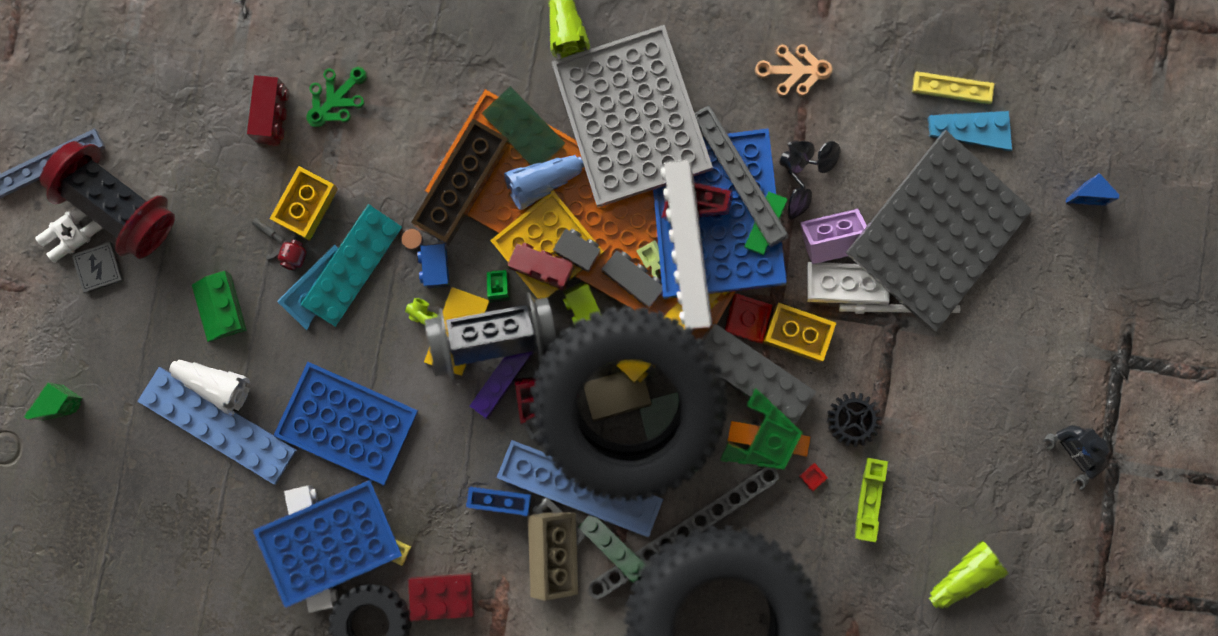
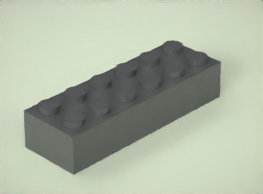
M712 324L702 338L705 341L702 347L706 352L712 351L715 357L712 360L715 365H720L722 373L718 375H720L721 380L749 399L754 389H758L788 419L796 424L816 391L718 325Z

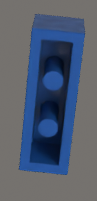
M469 487L466 508L528 516L532 495Z

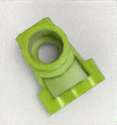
M414 298L413 303L408 304L405 312L409 314L410 320L420 322L425 325L426 319L437 318L438 316L436 313L428 311L429 303L420 298Z

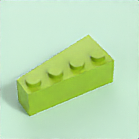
M581 282L563 291L566 297L563 299L567 310L571 309L574 317H572L573 323L582 318L588 321L590 320V314L600 312L586 282Z

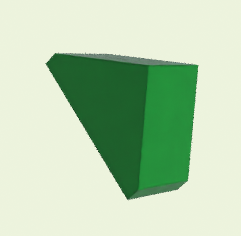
M507 270L487 272V298L490 303L510 301Z

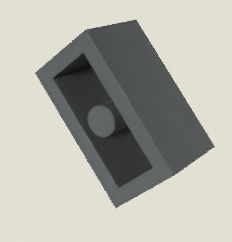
M565 229L553 248V252L589 273L601 253V249L598 248L599 244L591 239L588 241L582 239V235L574 229L570 231Z

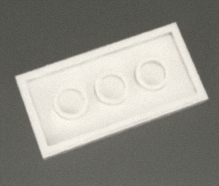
M812 262L807 264V302L889 304V292L858 264H812Z

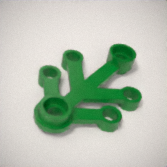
M353 68L350 72V78L336 92L334 82L336 73L333 69H326L323 73L326 79V102L322 106L320 103V95L323 91L319 83H312L309 88L312 93V109L307 113V121L313 127H321L326 121L346 123L350 120L351 115L345 109L340 110L338 113H327L332 107L362 108L365 104L364 99L360 95L341 99L355 84H363L367 80V74L363 68ZM356 72H361L360 77H355L354 75ZM328 73H333L331 78H327ZM314 87H319L318 92H313ZM361 99V103L356 105L355 100ZM343 113L348 114L347 118L342 119L341 115ZM315 114L320 115L317 120L313 119Z

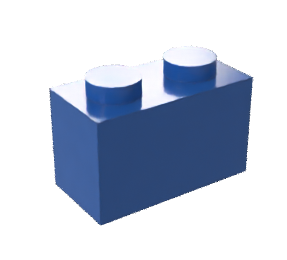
M445 244L420 246L421 252H418V262L422 264V271L419 272L420 283H423L425 288L450 286L447 246Z

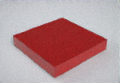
M734 294L725 331L731 335L763 344L773 305L740 294Z

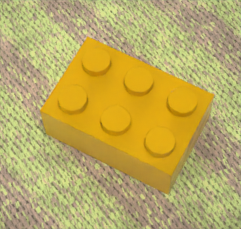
M298 166L270 220L310 241L338 188L333 183Z
M778 303L775 306L763 343L821 363L824 361L836 323Z

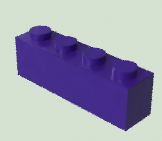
M534 352L504 357L469 407L488 419Z

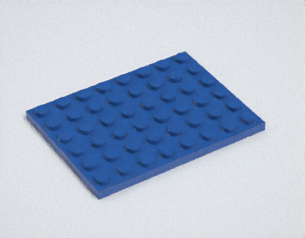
M769 128L727 134L765 198L768 191L776 194ZM703 137L713 170L693 176L694 183L731 190L734 194L729 214L699 217L708 294L787 285L782 241L772 247L768 244L764 256L744 248L755 221ZM666 185L653 189L663 298L670 299L678 298L677 293L680 292V284H676L675 271H678L677 263H674L672 258V251L675 250L674 242L670 241L669 230H672V222L664 221L661 218L665 205L664 189H667Z

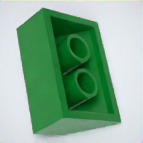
M221 271L211 274L192 284L207 342L247 331L233 279L229 272Z

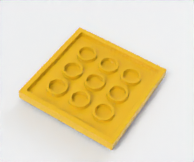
M551 191V194L542 198L490 240L508 263L516 244L522 245L523 242L532 245L534 250L540 252L544 250L553 254L552 256L556 258H562L553 252V248L565 229L569 231L574 229L582 235V239L586 241L591 239L595 242L554 191ZM574 264L570 280L582 271L581 268ZM516 272L537 299L545 297L548 299L559 290Z

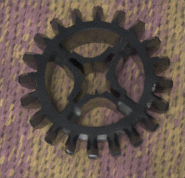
M851 392L850 399L847 394H843L844 401L839 397L836 398L838 405L834 403L830 405L834 411H827L828 415L833 416L826 419L828 423L833 422V426H829L828 430L835 429L836 432L832 434V437L840 435L838 438L839 443L846 439L845 446H849L851 441L853 447L858 446V441L861 446L866 445L865 439L868 442L873 441L870 434L873 436L878 435L873 429L881 428V425L876 424V421H881L882 417H876L875 415L880 412V409L873 410L876 402L869 405L868 402L871 399L869 396L863 401V393H859L856 398L855 392ZM857 403L864 408L854 412L846 404ZM842 409L845 415V422L840 426L838 417ZM868 413L869 426L866 430L863 424V418ZM860 415L858 420H856L858 421L857 424H849L850 416ZM853 427L862 435L853 437L847 435L844 431Z

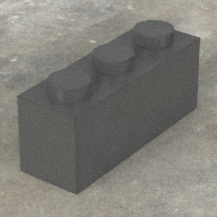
M616 251L604 265L602 272L649 309L663 292L662 281L656 276L651 278L646 274L648 270L639 263L637 266L630 261L632 258L624 251L621 253Z

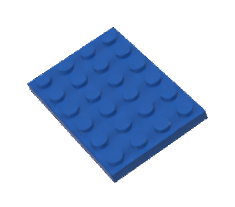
M307 362L273 436L385 485L418 414V410Z
M370 480L253 530L285 608L402 556Z

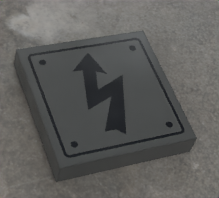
M111 242L72 255L83 293L124 281Z

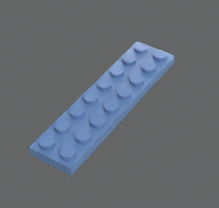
M162 367L157 369L138 399L139 403L276 485L297 451L294 447L238 413L234 412L235 414L233 415L224 413L214 404L185 387L183 383L173 378L171 373Z
M511 440L497 475L498 479L649 537L662 504V498L653 495V498L642 500L640 496L635 501H632V499L631 501H626L625 497H622V500H616V498L615 500H610L609 495L606 498L600 497L601 494L595 496L593 495L594 490L590 493L586 491V488L584 490L578 488L579 484L575 485L573 479L568 481L561 473V469L556 470L554 468V463L551 461L552 457L547 458L544 452Z

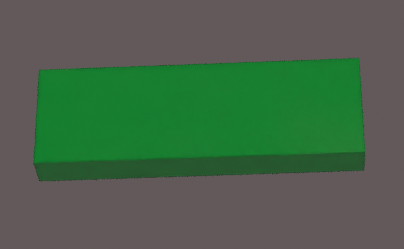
M768 191L766 199L777 218L780 219L788 199ZM755 222L744 248L764 256L768 243Z

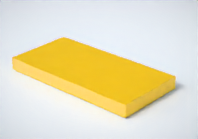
M451 287L442 312L447 336L449 334L446 320L486 313L489 300ZM429 347L424 363L433 366ZM451 352L450 356L452 361L453 372L457 375L462 376L466 364L454 366L453 355Z

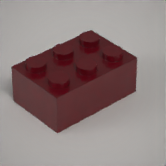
M254 75L247 135L256 143L280 145V141L284 138L282 124L287 116L285 101L289 99V90L278 77Z
M472 573L421 576L408 579L410 621L473 617L475 615Z

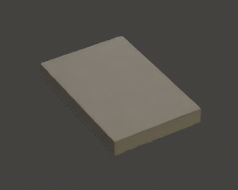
M623 372L588 381L584 385L593 422L652 405L645 379L641 383L638 380L633 383Z

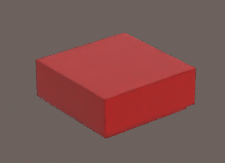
M815 463L799 475L811 491L817 489L828 479Z

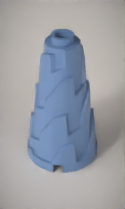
M576 155L555 158L544 163H535L524 168L520 167L504 173V179L507 188L511 190L512 194L510 195L519 210H523L535 203V201L551 194V191L568 183V180L579 175L582 172V168H584L581 157H576Z

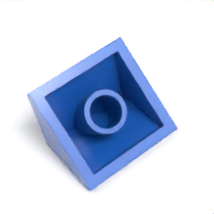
M1099 173L1087 180L1066 199V203L1106 206L1119 199V194Z

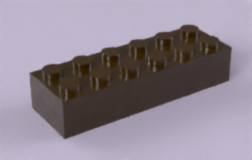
M473 119L411 221L413 226L449 246L510 144L508 138Z

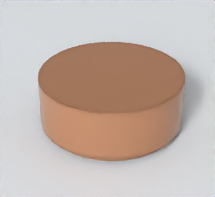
M409 229L403 233L402 243L406 248L415 250L421 246L423 238L419 231Z

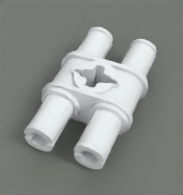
M76 208L72 212L66 211L65 215L54 223L51 222L49 228L36 236L35 239L42 247L57 237L61 240V244L47 253L49 259L55 263L66 254L75 253V250L86 242L89 243L90 237L103 229V227L94 220L83 228L80 227L79 221L87 215ZM69 229H72V230L70 231V233L72 234L71 236H68V234H69V231H68V230H69Z

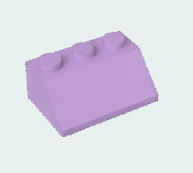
M858 209L800 222L806 250L812 264L848 256L845 252L867 226Z

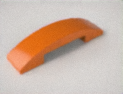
M731 421L727 441L751 445L760 426ZM802 435L792 454L807 457L811 437Z

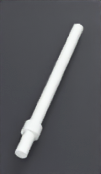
M839 304V312H855V314H864V312H910L903 304ZM957 305L952 313H960V305Z

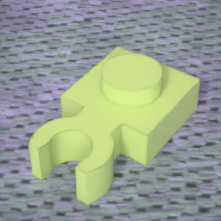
M654 240L638 249L637 253L646 268L652 267L653 277L659 278L661 276L658 272V269H660L659 247Z

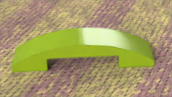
M867 458L858 502L855 539L876 543L879 526L878 515L888 461Z

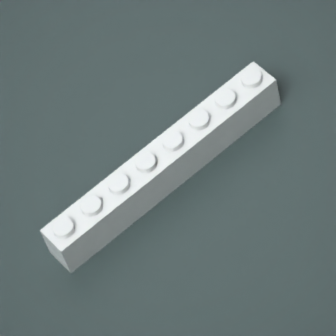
M691 160L664 163V168H661L663 181L666 180L667 189H664L665 201H669L670 209H667L668 222H672V230H669L670 241L674 242L675 250L672 251L673 262L677 263L678 271H675L676 284H680V292L677 293L679 304H682L683 312H680L681 324H685V329L688 326L691 328L711 326L712 319Z

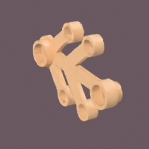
M779 45L776 55L779 58H784L792 66H771L767 61H760L755 68V73L760 78H766L769 74H792L784 83L778 85L776 91L779 96H786L789 88L804 74H812L805 83L799 84L796 89V93L799 96H805L809 88L818 79L825 80L832 73L831 64L826 60L818 61L805 45L797 47L796 55L799 58H805L811 66H804L788 51L786 45ZM802 48L805 50V53L800 54L798 50ZM779 49H784L786 53L780 54ZM765 68L766 73H761L759 69ZM824 68L825 73H820L818 69ZM785 87L786 92H780L779 88ZM804 87L806 92H800L799 88Z

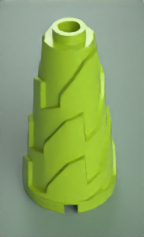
M550 0L551 54L556 58L557 54H561L562 59L583 52L584 48L589 50L590 41L581 18L577 13L574 0Z
M982 540L962 558V561L948 572L949 575L933 588V591L930 592L931 597L929 600L935 608L939 606L941 609L949 607L963 597L967 598L981 588L985 589L999 579L1006 577L1009 573Z

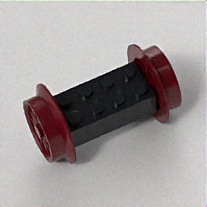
M72 141L59 148L47 161L40 175V184L47 190V200L51 204L70 202L117 238L115 250L120 256L131 253L136 258L142 259L154 252L166 239L175 222V215L167 209V198L160 195L146 201L98 165L101 151L95 144L83 146L77 141Z

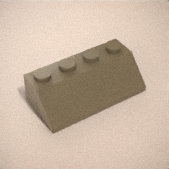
M576 513L528 515L530 597L547 601L577 595Z

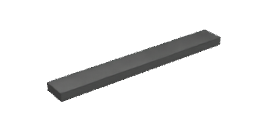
M710 105L695 112L694 114L701 133L769 246L772 247L787 239V232Z

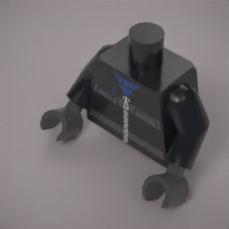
M1070 425L1056 432V435L1047 434L1043 442L1047 440L1052 442L1047 446V449H1052L1056 442L1060 440L1059 442L1082 472L1086 473L1085 475H1079L1073 481V483L1077 480L1082 481L1083 485L1079 489L1085 488L1089 483V479H1094L1106 468V455L1110 450L1107 447L1106 440L1099 437L1092 428L1084 429L1076 425Z

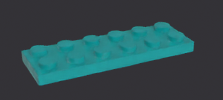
M368 204L301 305L336 327L402 226Z

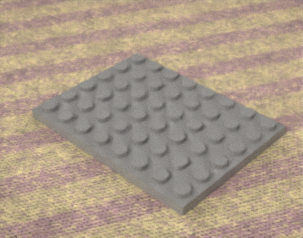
M665 25L552 62L597 207L666 186V180L663 181L661 168H664V163L691 160L693 176L713 170Z

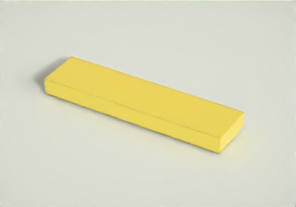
M916 72L912 93L991 104L995 83Z

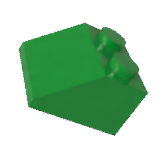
M47 383L24 418L44 421L71 415L79 409L82 397L64 385Z

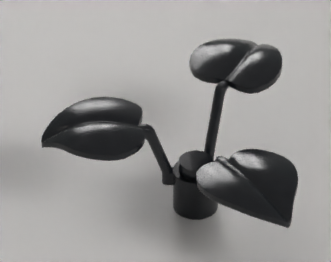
M806 140L788 143L789 151L781 155L779 164L789 170L788 174L792 175L800 185V188H796L793 191L789 200V220L803 214L809 208L812 201L811 190L805 189V185L795 173L801 172L808 163L818 165V172L827 173L832 170L840 155V145L837 142H826L818 152L817 161L811 160L815 153L813 143Z

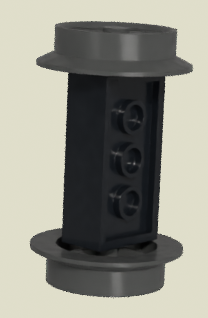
M527 292V305L446 320L449 336L446 334L442 308L439 309L437 318L425 320L435 376L448 374L452 381H455L450 356L451 352L454 366L536 351L539 364L541 365L540 360L542 356H545L548 350L552 352L549 346L556 340L547 297L534 299L529 292Z

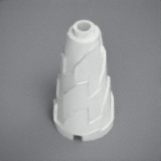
M184 360L172 362L169 368L173 378L229 415L235 414L232 411L233 409L240 410L250 388L245 387L246 383L250 384L249 378L230 371L216 370Z

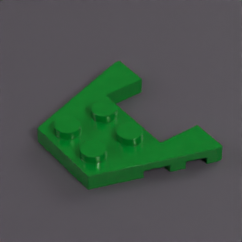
M755 388L747 406L765 414V417L748 451L728 442L720 460L723 462L731 461L738 462L739 464H754L762 467L785 469L803 433L767 397Z

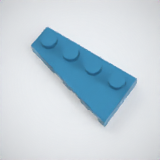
M1009 111L930 115L928 117L930 137L938 138L943 131L947 130L955 139L966 142V144L983 145L988 148H999L1009 152L1012 150Z
M333 245L277 301L306 330L316 314L302 306L301 303L337 251L338 247L336 245Z

